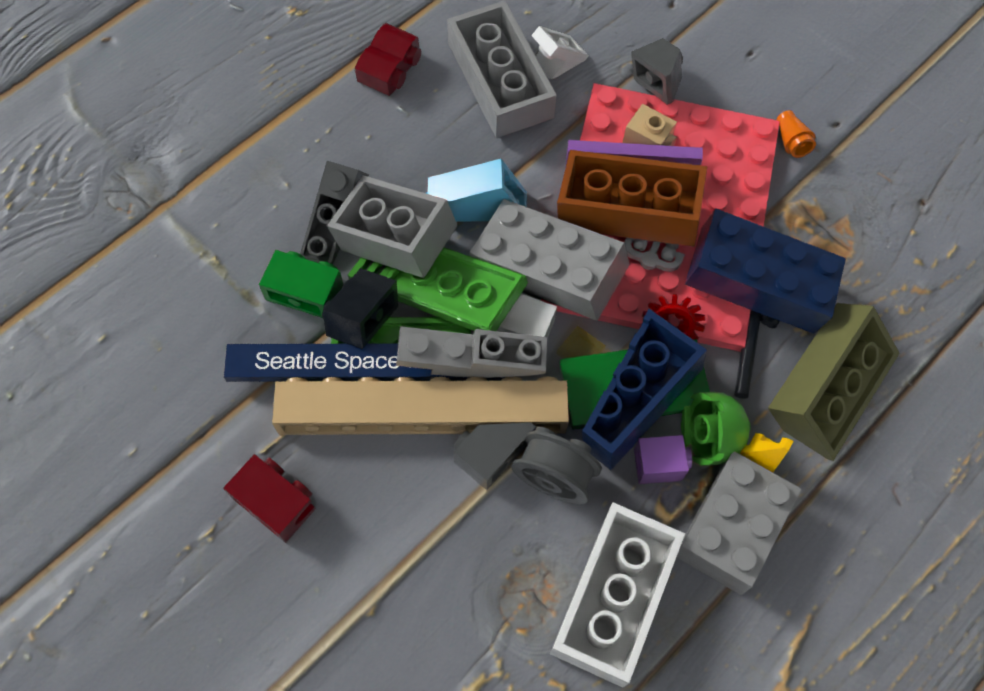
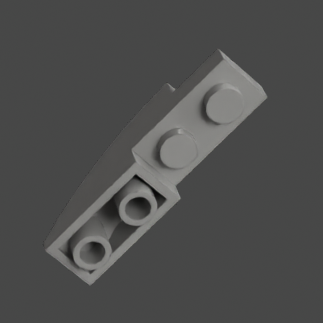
M400 326L396 366L431 369V375L493 378L545 374L547 337L475 329L473 334Z

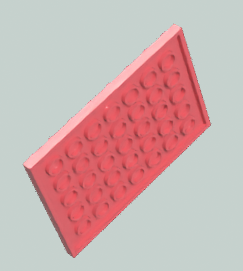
M594 83L580 141L622 143L626 126L640 106L644 104L677 121L673 134L677 137L674 146L703 148V160L700 166H707L695 247L679 245L676 252L683 253L685 256L680 267L671 272L658 268L647 270L641 266L639 261L628 257L630 265L598 321L640 329L644 318L642 317L643 311L651 309L648 307L650 301L662 306L658 298L663 295L670 304L672 303V295L677 294V304H681L685 298L689 297L691 302L687 308L699 304L701 310L696 313L705 315L706 321L698 322L705 326L704 332L694 330L699 337L698 343L741 352V349L745 348L751 310L687 286L685 281L701 228L715 208L764 227L780 121L675 99L667 105L655 95ZM605 235L621 242H625L626 237ZM634 241L632 242L631 246L634 250L644 253L646 251H650L654 241H648L647 246L643 251H640L633 247ZM661 242L656 254L659 259L670 262L661 258L662 250L666 246L665 243ZM541 299V301L557 306L556 311L585 317L576 312H573L571 310H568L566 308H563L561 306ZM669 314L666 321L676 327L683 318L679 319L676 318L675 314Z

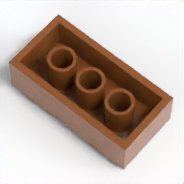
M570 150L557 201L558 219L603 235L695 247L707 166Z

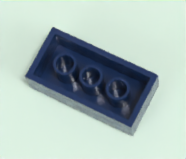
M715 208L701 228L685 285L814 334L833 317L846 258Z

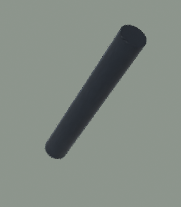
M753 310L750 312L745 348L741 349L734 396L741 399L749 397L761 314Z

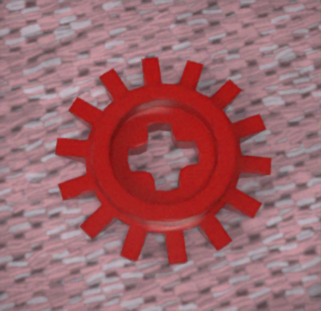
M673 294L672 303L669 304L662 295L658 298L662 306L651 301L648 303V307L665 320H668L669 314H675L676 318L679 319L683 318V320L679 321L676 328L693 340L699 339L694 330L704 332L705 326L698 322L706 321L705 315L696 313L701 310V306L698 304L687 308L691 298L687 297L681 304H677L678 296ZM643 311L642 317L646 315L647 311Z

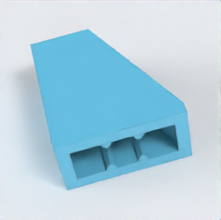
M502 159L428 178V192L426 194L447 199L456 222L490 221L503 199L527 207V191Z

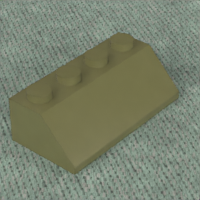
M837 303L832 319L819 329L768 407L784 432L828 460L834 461L900 354L874 306Z

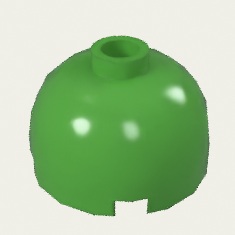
M700 392L693 394L690 397L694 399L691 406H684L682 411L681 433L684 438L685 447L691 443L693 453L695 454V456H692V460L701 466L724 464L733 452L740 454L748 443L751 426L746 411L738 400L724 393Z

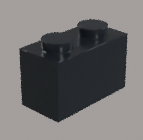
M360 268L351 279L344 283L336 296L325 304L322 318L325 324L326 336L363 349L398 308L397 280Z

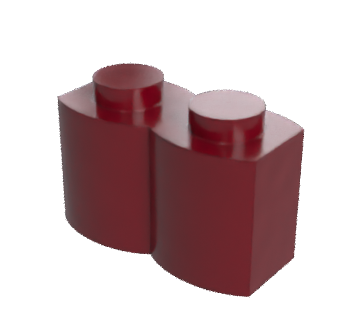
M388 23L383 24L375 34L371 45L364 50L356 63L355 73L357 82L388 96L393 94L396 89H400L405 82L406 72L411 66H416L420 60L422 51L419 48L418 36Z

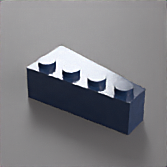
M648 309L644 316L640 329L635 333L622 362H619L613 373L609 386L603 392L582 430V441L592 448L590 454L609 470H612L636 444L638 439L646 433L703 370L707 349L651 309Z

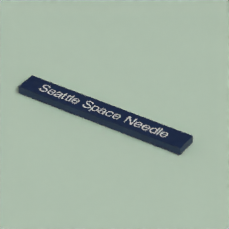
M398 343L367 344L363 349L349 344H227L224 379L226 382H286L288 378L293 377L303 378L307 381H322L328 377L340 378L343 381H358L363 377H373L379 381H394V379L399 377H409L415 381H430L434 377H446L451 381H465L470 377L431 375V369L396 366ZM493 377L485 379L487 381H501L505 377Z

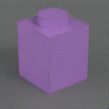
M683 435L639 438L634 448L638 484L682 481L689 469L692 468L690 447H685Z

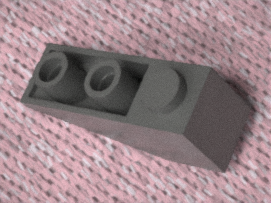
M331 161L326 162L300 252L307 260L317 263L320 261L334 263L340 247L327 225L362 175L369 176V174Z

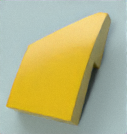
M755 433L750 444L744 447L740 455L774 472L794 441L782 437L780 443H776L765 437L764 434Z

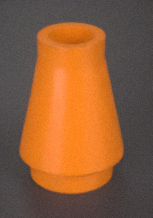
M787 110L782 112L776 120L780 121L779 129L785 151L788 154H792L795 158L808 155L816 146L815 133L798 119L793 111Z

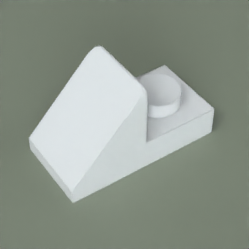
M539 26L532 34V37L539 43V52L536 58L549 79L560 76L584 62L589 56L570 35Z

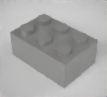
M362 175L327 225L341 251L422 278L425 277L458 226L447 199Z
M733 452L726 463L722 465L689 526L676 558L739 595H743L753 587L801 488L739 453Z

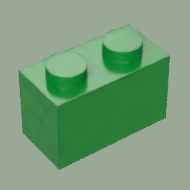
M275 250L259 283L265 300L322 318L325 304L332 300L344 285L340 270L333 264L325 261L317 263L307 260L297 252L289 251L285 253L279 250Z

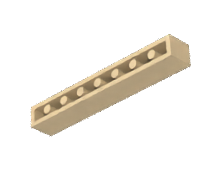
M550 376L538 378L537 381H523L519 377H505L501 381H487L483 377H470L465 381H451L446 377H434L430 381H415L409 377H399L394 379V381H379L373 377H363L358 381H343L336 377L324 378L322 381H307L303 378L293 377L288 378L286 382H275L272 424L278 435L463 434L465 431L471 433L478 425L531 422L536 428L538 426L545 427L555 434L566 433L569 423L567 380L558 381L557 378Z

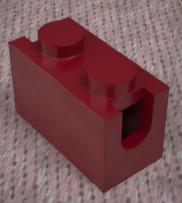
M254 454L223 489L236 503L283 542L287 543L316 509L311 504L312 501L310 499L313 493L298 480L291 484L282 477L285 471L271 458L268 457L263 461Z

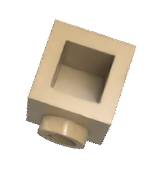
M642 104L626 126L622 143L674 146L677 137L673 134L677 121Z

